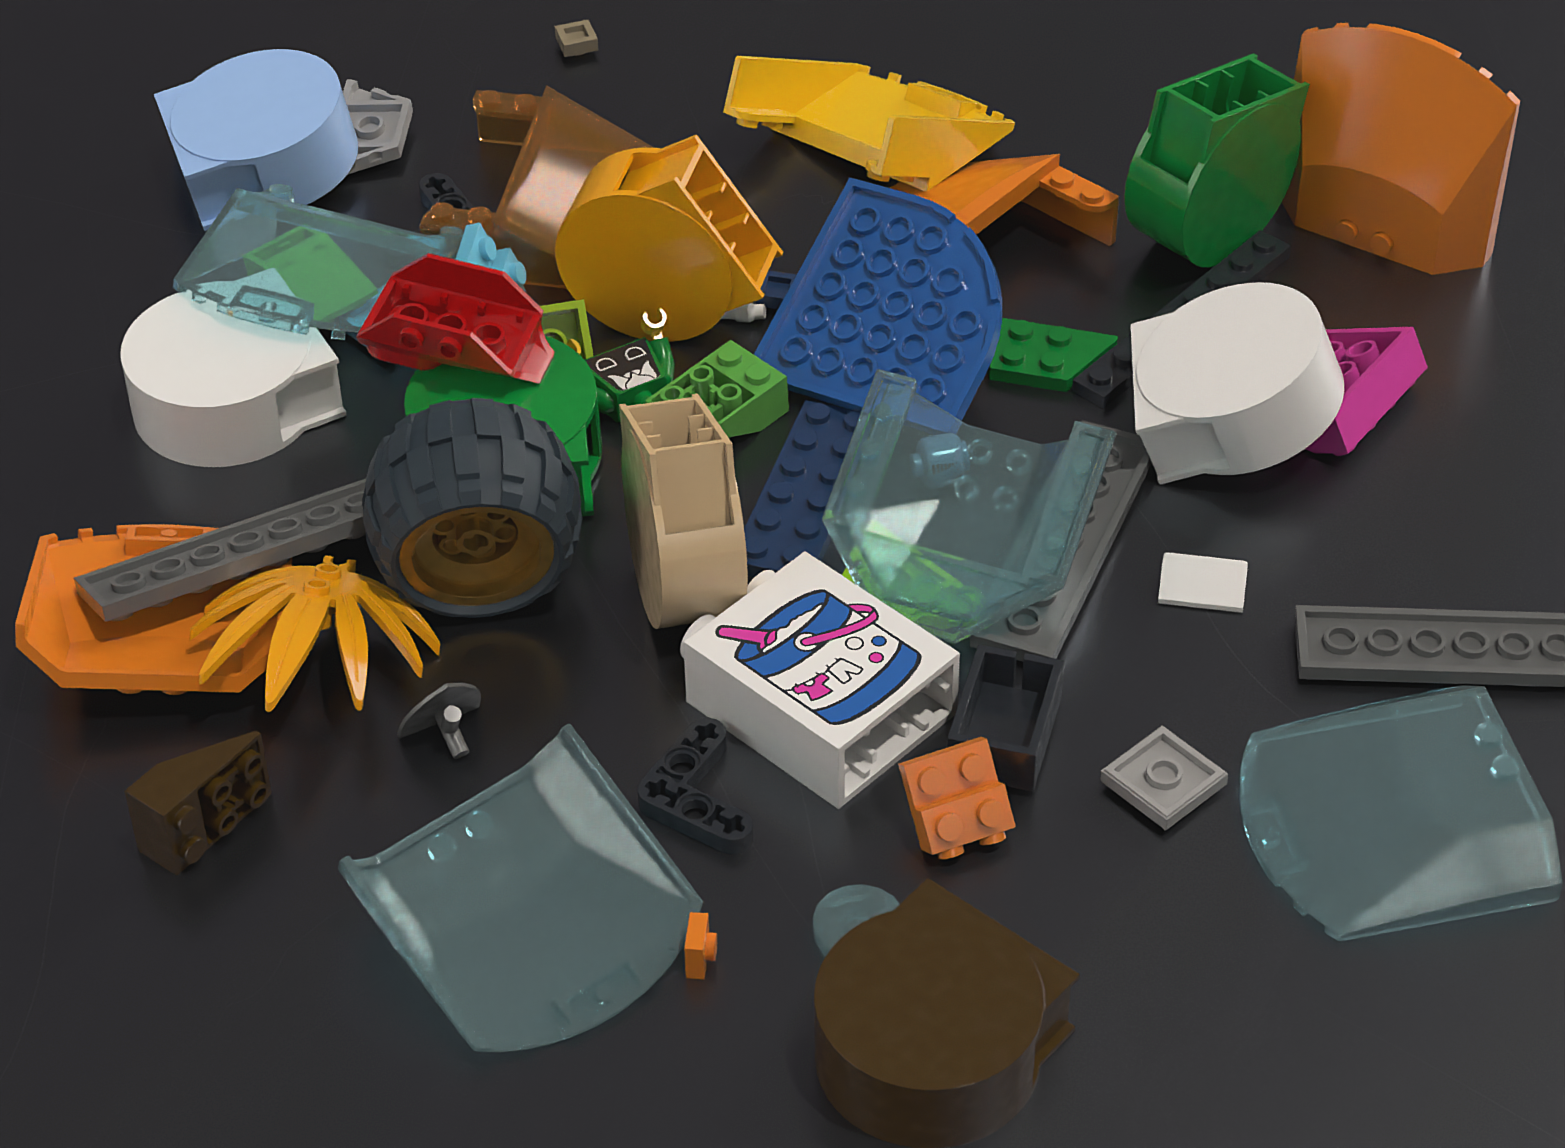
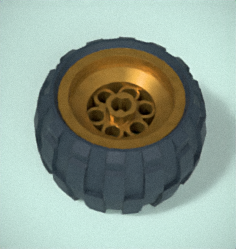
M493 399L448 400L429 405V408L418 413L409 414L396 423L394 433L382 438L370 462L362 498L366 541L372 557L388 586L399 590V597L414 607H422L432 611L433 614L448 617L480 618L516 611L532 604L541 595L552 591L562 581L561 573L571 565L582 523L578 477L563 443L545 421L532 418L531 411L515 404L495 402Z

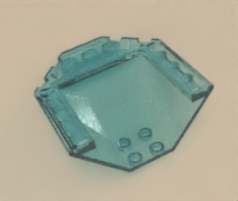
M877 369L822 517V521L854 583L939 640L953 644L1064 589L1116 438V432L1075 421L1069 440L1043 445L967 425L916 393L918 384L915 378Z

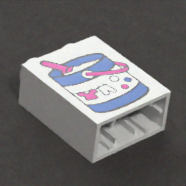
M806 551L776 573L772 570H765L759 573L749 583L747 595L717 617L708 614L698 618L689 627L681 642L680 653L685 663L686 702L707 717L719 720L728 732L837 809H840L956 714L958 708L960 653Z

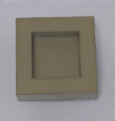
M589 20L555 26V38L564 57L580 56L588 52L598 51V38Z

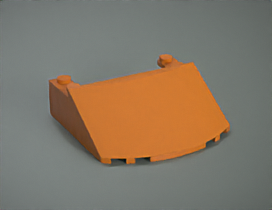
M1060 154L968 162L927 192L903 182L890 187L891 189L931 200L947 208L955 214L957 219L968 228L970 227L975 234H978L1010 208L1022 201L1108 246L1116 242L1119 196L1059 166Z

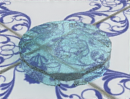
M868 885L844 886L828 893L816 907L813 916L815 943L823 954L827 955L834 944L852 928L874 916L893 911L900 904L894 896L884 890Z

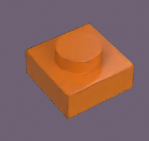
M690 912L684 948L686 978L705 980L707 961L716 960L717 933L709 932L708 913Z

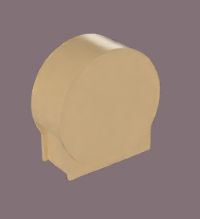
M692 394V397L631 406L619 404L622 430V481L626 521L637 583L648 619L655 629L693 624L698 618L708 614L717 617L747 595L748 588L746 542L740 498L735 478L732 442L698 394Z

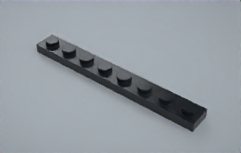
M1259 230L1149 319L1172 313L1186 303L1211 291L1237 284L1260 282L1290 257L1291 245ZM1131 333L1075 377L1072 382V392L1103 409L1133 385Z

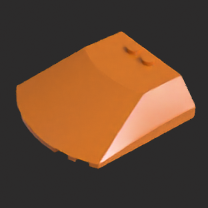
M1337 23L1333 28L1319 30L1318 27L1307 29L1301 36L1294 80L1299 83L1307 82L1310 85L1299 122L1301 128V147L1298 163L1282 204L1293 224L1297 227L1431 275L1483 267L1493 253L1520 100L1511 91L1505 94L1490 80L1493 74L1485 68L1481 67L1479 71L1459 59L1462 53L1418 33L1379 24H1369L1366 28L1349 27V23Z
M161 524L116 525V534L93 536L92 528L78 529V538L58 541V536L55 533L40 536L15 622L16 647L61 688L117 689L126 694L139 693L142 690H161L169 695H180L187 691L240 693L267 670L268 654L273 633L287 604L240 645L208 680L199 685V673L211 649L232 621L252 603L219 619L189 641L190 629L204 616V607L221 593L260 573L283 567L293 566V557L283 565L265 566L256 569L243 579H228L213 584L212 588L208 591L187 593L173 598V601L168 605L141 609L133 612V615L125 620L105 622L77 594L73 578L219 528Z

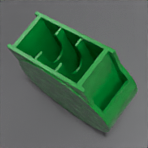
M1254 53L1158 89L1149 126L1135 151L1128 171L1124 203L1126 215L1131 225L1136 230L1200 267L1209 268L1216 266L1259 230L1262 231L1280 206L1290 186L1298 163L1301 147V128L1299 122L1310 84L1307 82L1299 83L1257 60L1258 56Z
M545 335L555 353L540 384L443 363L434 369H417L405 393L404 406L406 416L429 408V405L448 400L484 398L493 399L495 402L518 405L531 411V417L535 420L545 421L563 443L577 474L582 516L594 515L591 481L598 470L602 456L597 389L592 370L574 349L563 342Z

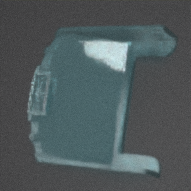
M272 184L270 188L261 192L237 188L175 276L173 288L179 293L187 292V289L192 291V301L199 304L206 303V298L217 302V312L240 320L304 335L309 333V327L332 330L331 339L345 340L346 332L358 333L392 273L427 253L456 259L463 237V230L457 227L445 226L440 228V234L424 235L294 202L295 195L292 193L293 188L284 184Z

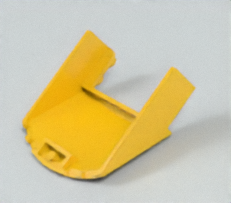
M736 56L723 113L736 117V124L757 128L758 123L761 122V125L769 127L771 130L866 167L865 169L868 170L867 177L888 182L891 177L925 192L1011 133L1015 122L1011 119L1003 120L1004 114L992 111V115L989 116L986 114L988 106L949 90L922 81L908 83V85L901 84L902 75L892 72L889 73L887 79L869 75L870 66L858 63Z

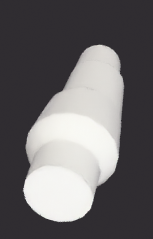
M749 303L725 312L721 319H735L737 322L751 323L754 320L766 318L765 304Z

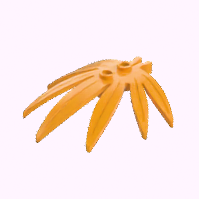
M326 555L323 558V563L316 565V567L291 566L260 573L232 586L204 607V616L190 629L189 641L219 619L252 603L232 621L211 649L199 673V685L208 680L240 645L287 604L275 627L268 654L265 684V710L267 712H271L285 693L312 649L320 631L331 627L333 614H335L339 651L355 708L359 711L362 710L367 680L368 641L364 619L357 602L395 644L420 678H422L423 664L417 647L403 623L412 629L438 656L440 655V641L421 614L411 604L401 599L398 593L374 579L355 573L356 560L348 559L347 563L338 566L333 563L332 556Z

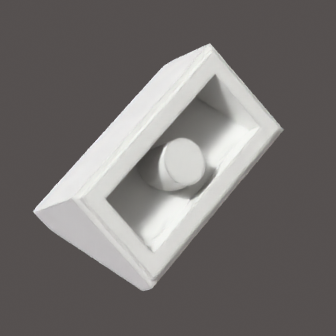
M1165 553L1162 562L1158 603L1243 613L1248 563L1241 560Z

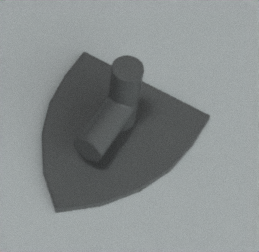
M446 683L423 699L404 717L399 726L398 738H403L438 724L453 758L459 759L467 755L470 751L460 732L459 723L462 714L479 708L481 702L479 689L467 683Z

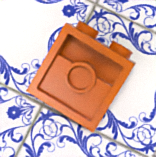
M978 737L898 764L921 850L932 855L937 854L938 859H949L965 852L964 844L979 840L980 845L995 844L1006 839V830L1016 827L1005 784L998 782L987 738Z

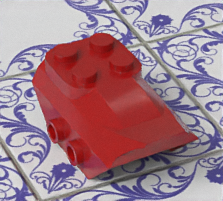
M430 253L392 273L356 336L359 343L367 345L368 352L379 360L420 370L434 369L443 363L537 384L541 383L555 353L542 329L541 322L544 310L506 272Z

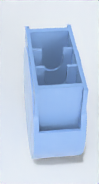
M272 49L243 54L215 65L191 82L154 94L204 231L243 217L273 216L312 203L331 191L345 178L357 157L358 139L338 76L326 61L310 53L290 49Z

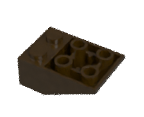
M253 731L157 763L128 787L124 792L138 851L177 876L190 864L197 862L204 852L222 836L229 834L236 824L252 810L260 807L272 794L261 733Z

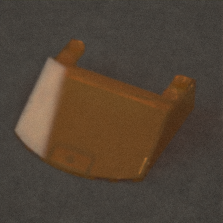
M547 85L542 97L531 94L501 93L494 90H476L473 97V107L477 113L479 140L482 142L520 145L522 148L496 213L490 212L488 208L481 206L470 210L456 209L451 204L444 202L433 205L431 210L425 213L419 225L423 256L430 253L456 259L466 225L480 223L488 237L493 239L496 250L510 247L518 262L524 265L526 270L525 284L566 288L556 263L555 243L558 231L587 175L600 161L614 153L633 148L654 147Z

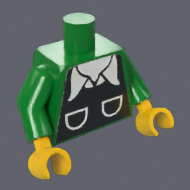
M660 307L657 310V318L660 323H650L647 319L646 311H644L641 320L642 330L646 334L651 335L652 341L649 342L646 337L585 359L595 378L599 412L606 413L616 423H621L619 404H626V406L645 404L646 399L674 380V358L668 337L664 338L662 333L667 317L665 311ZM569 339L566 345L580 355L581 347L579 343L574 339Z

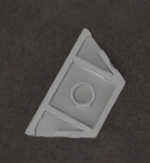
M347 79L343 95L358 139L357 157L348 174L401 158L413 113L411 99L399 95H390L386 91L375 87L371 92L360 89L357 81Z

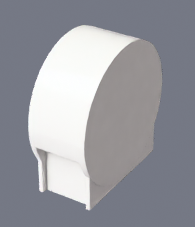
M275 270L236 284L201 286L171 295L144 311L132 323L124 336L121 345V363L135 428L142 440L151 449L176 462L201 467H227L253 462L285 448L306 430L347 416L346 410L342 405L337 370L339 359Z
M1261 282L1232 285L1199 296L1172 313L1131 324L1135 429L1137 435H1140L1152 461L1160 485L1203 473L1215 475L1244 474L1281 463L1298 454L1320 437L1330 426L1341 407L1344 396V378L1321 316L1313 302L1293 288L1280 284Z

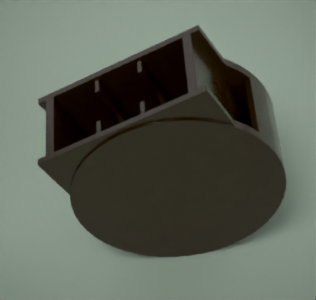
M927 878L893 911L874 916L848 931L834 944L824 958L818 971L814 990L815 1066L821 1087L829 1101L845 1119L867 1134L889 1143L912 1148H947L982 1139L1006 1125L1021 1111L1033 1093L1040 1066L1075 1032L1076 1026L1068 1022L1070 990L1080 979V974Z

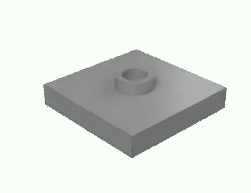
M1161 726L1102 769L1100 781L1163 829L1167 830L1227 785L1228 773L1167 728Z

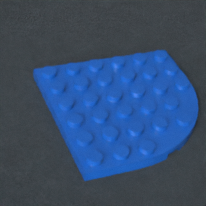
M849 177L754 355L787 376V388L789 391L853 411H861L869 416L930 435L944 433L955 435L987 373L1000 337L1002 295L995 267L984 245L974 231L957 219L955 214L947 208L913 194Z

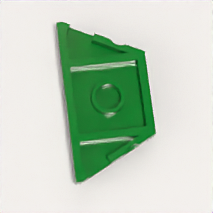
M1002 318L999 341L987 374L989 380L1068 392L1072 388V382L1075 377L1118 344V336L1071 329L1063 326L1033 323L1026 320Z

